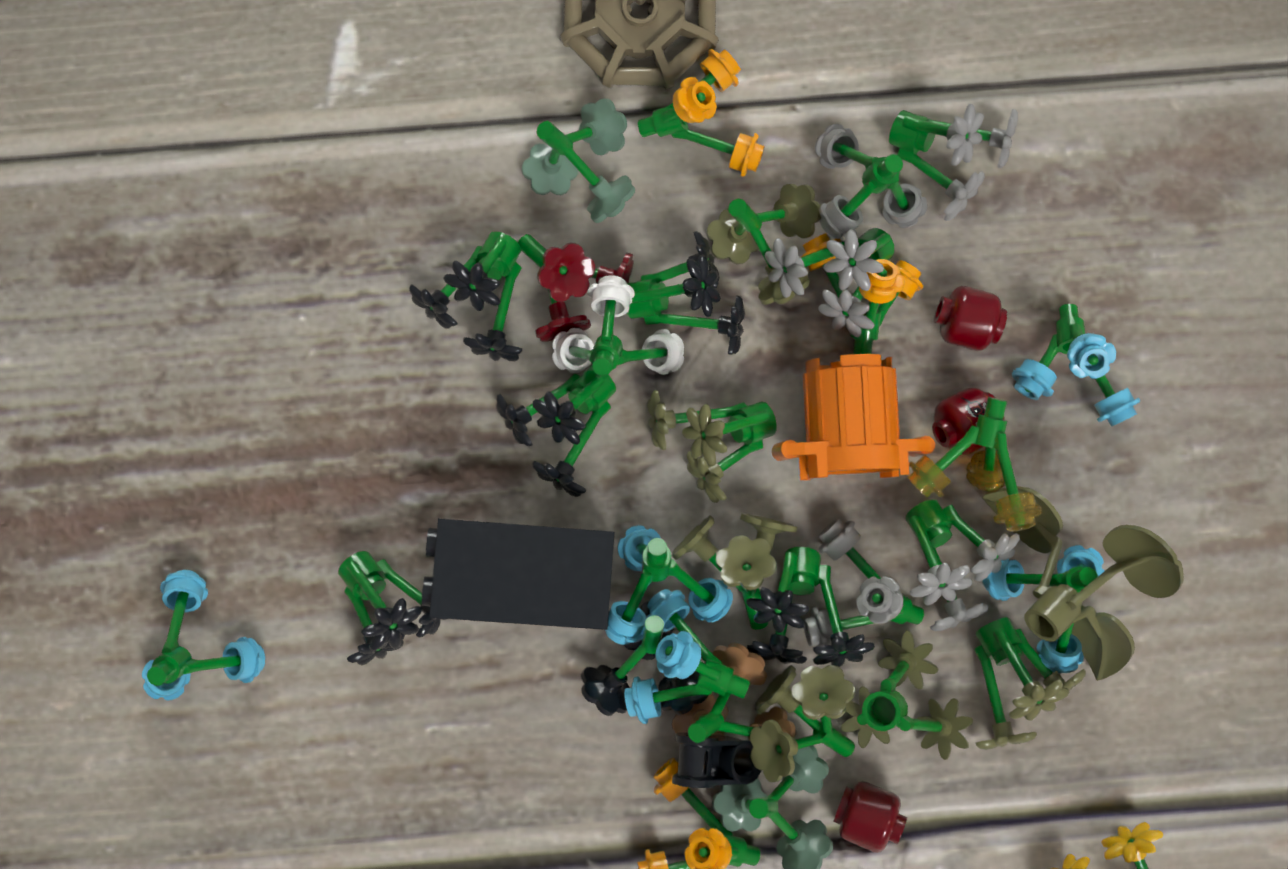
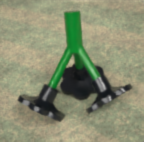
M649 601L644 602L640 606L646 618L650 614V610L647 608ZM656 615L648 617L644 624L643 638L639 642L624 645L625 648L634 652L620 668L615 667L611 669L607 665H600L597 669L587 667L582 671L581 679L584 685L581 688V692L588 702L596 704L597 709L606 716H612L615 712L626 713L624 693L626 688H630L627 683V674L641 659L653 660L656 658L655 654L658 644L664 637L671 635L675 628L663 632L664 621L662 618ZM694 671L692 675L685 679L664 677L660 681L658 689L662 691L696 684L700 673ZM694 695L661 702V709L663 711L673 710L676 714L683 715L688 713L694 704L704 702L709 695Z

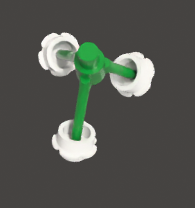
M612 275L600 278L598 284L594 283L588 289V295L592 297V310L604 316L602 334L596 339L595 344L587 336V333L579 328H571L568 332L562 331L558 333L552 342V348L554 349L552 360L554 364L561 370L568 369L570 373L581 372L592 363L594 372L600 376H605L618 365L630 361L643 360L649 369L664 375L670 371H677L684 362V344L682 339L676 333L670 334V331L667 329L658 330L649 336L641 350L626 351L623 349L621 340L613 333L614 317L623 316L629 311V304L632 303L635 292L624 279Z

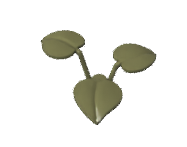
M1017 486L1025 518V524L1017 526L1006 488L987 492L982 499L1014 534H1019V539L1037 552L1043 554L1050 552L1040 584L1033 591V595L1038 600L1024 615L1029 629L1039 638L1053 642L1074 623L1071 634L1080 640L1082 644L1081 651L1089 663L1097 681L1102 680L1120 671L1134 654L1135 643L1132 635L1115 616L1104 612L1096 613L1092 606L1085 607L1082 605V602L1114 575L1122 571L1129 583L1146 595L1154 598H1166L1174 595L1181 588L1184 581L1182 563L1177 560L1176 553L1166 541L1154 532L1136 525H1120L1113 528L1103 540V547L1107 554L1116 562L1115 564L1106 569L1079 593L1074 588L1065 584L1048 588L1063 545L1061 539L1056 536L1063 529V522L1059 513L1042 494L1027 487Z

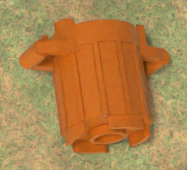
M881 354L840 355V361L831 362L830 365H820L819 358L806 361V373L803 374L806 442L797 443L794 440H786L776 443L772 448V456L777 461L799 458L801 481H811L812 478H826L828 475L880 472V478L899 477V470L900 475H910L909 456L916 457L932 453L935 449V441L930 436L900 439L896 368L892 366V357H886L884 360H881Z

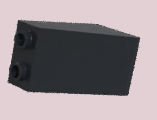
M438 518L437 528H429L427 534L426 557L434 558L433 577H424L422 606H430L429 618L607 630L615 532Z

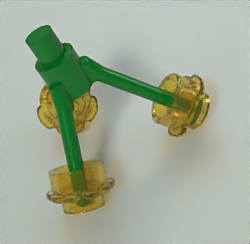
M988 397L984 415L979 414L977 425L972 426L965 436L936 463L926 455L921 457L915 464L910 461L909 467L913 472L907 478L926 498L933 492L938 497H943L944 494L941 491L951 483L943 471L972 444L985 446V450L979 451L971 457V461L966 467L968 482L985 492L998 490L1005 485L1008 496L1000 498L995 502L998 515L994 516V522L997 524L1005 523L1007 531L1029 529L1036 525L1035 518L1042 514V508L1036 504L1033 493L1018 492L1007 448L1005 430L1008 421L1003 419L1007 401Z

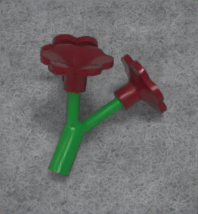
M530 234L524 235L518 242L521 251L540 267L537 273V280L542 287L547 288L551 301L548 309L552 321L535 330L536 337L540 338L542 342L552 341L558 333L562 331L568 332L571 328H579L584 331L591 327V322L587 319L586 315L570 317L564 302L571 295L574 297L584 296L590 287L589 278H595L598 284L600 278L612 275L621 277L626 283H629L634 264L632 260L633 254L626 252L622 263L616 270L604 266L595 269L594 261L584 256L583 248L576 243L570 242L562 248L550 247L546 249Z

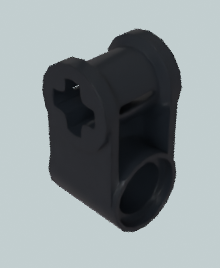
M688 732L676 733L675 741L680 746L678 773L672 775V783L675 785L691 788H713L715 785H747L753 783L762 771L757 769L752 762L751 751L753 745L751 741L717 734L709 736L701 743H695L689 738Z

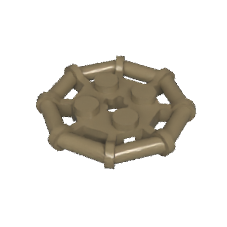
M565 0L564 31L560 38L565 47H571L603 80V86L610 89L613 85L664 86L667 90L675 87L674 82L708 50L716 48L719 41L715 35L716 0H698V26L685 21L686 0H595V18L583 23L582 0ZM634 1L638 5H642L645 2L651 5L648 9L649 16L644 19L632 17L630 4ZM599 33L615 49L610 61L587 39L588 37ZM680 35L691 39L692 41L668 63L663 51ZM625 56H631L635 59L653 56L657 67H621Z

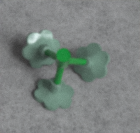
M606 98L600 99L596 103H587L582 107V123L578 131L565 135L549 121L540 123L536 133L547 145L540 143L534 145L530 150V158L523 162L521 168L523 176L531 180L532 190L539 195H546L549 192L560 196L566 194L570 189L571 181L577 177L579 171L590 183L589 189L596 196L587 207L588 212L591 214L590 217L595 223H600L607 217L618 215L623 210L625 202L632 198L635 193V187L631 184L632 181L628 176L624 175L615 181L607 182L602 175L596 176L573 150V143L580 140L590 143L592 151L600 156L607 154L609 151H619L624 147L625 138L623 133L627 128V119L623 113L616 111L614 103Z
M815 746L798 749L797 754L792 756L795 763L794 772L792 775L782 777L781 782L769 796L761 791V783L758 778L753 783L747 785H721V791L713 796L712 807L715 812L721 815L720 820L723 827L732 832L741 828L752 832L760 826L761 818L769 817L785 833V836L777 843V852L783 858L782 866L784 869H820L822 859L832 853L833 842L826 836L827 828L820 820L816 819L808 823L797 820L789 824L778 812V801L788 789L795 792L805 790L808 793L814 794L818 793L823 787V779L828 775L829 767L823 759L818 757Z

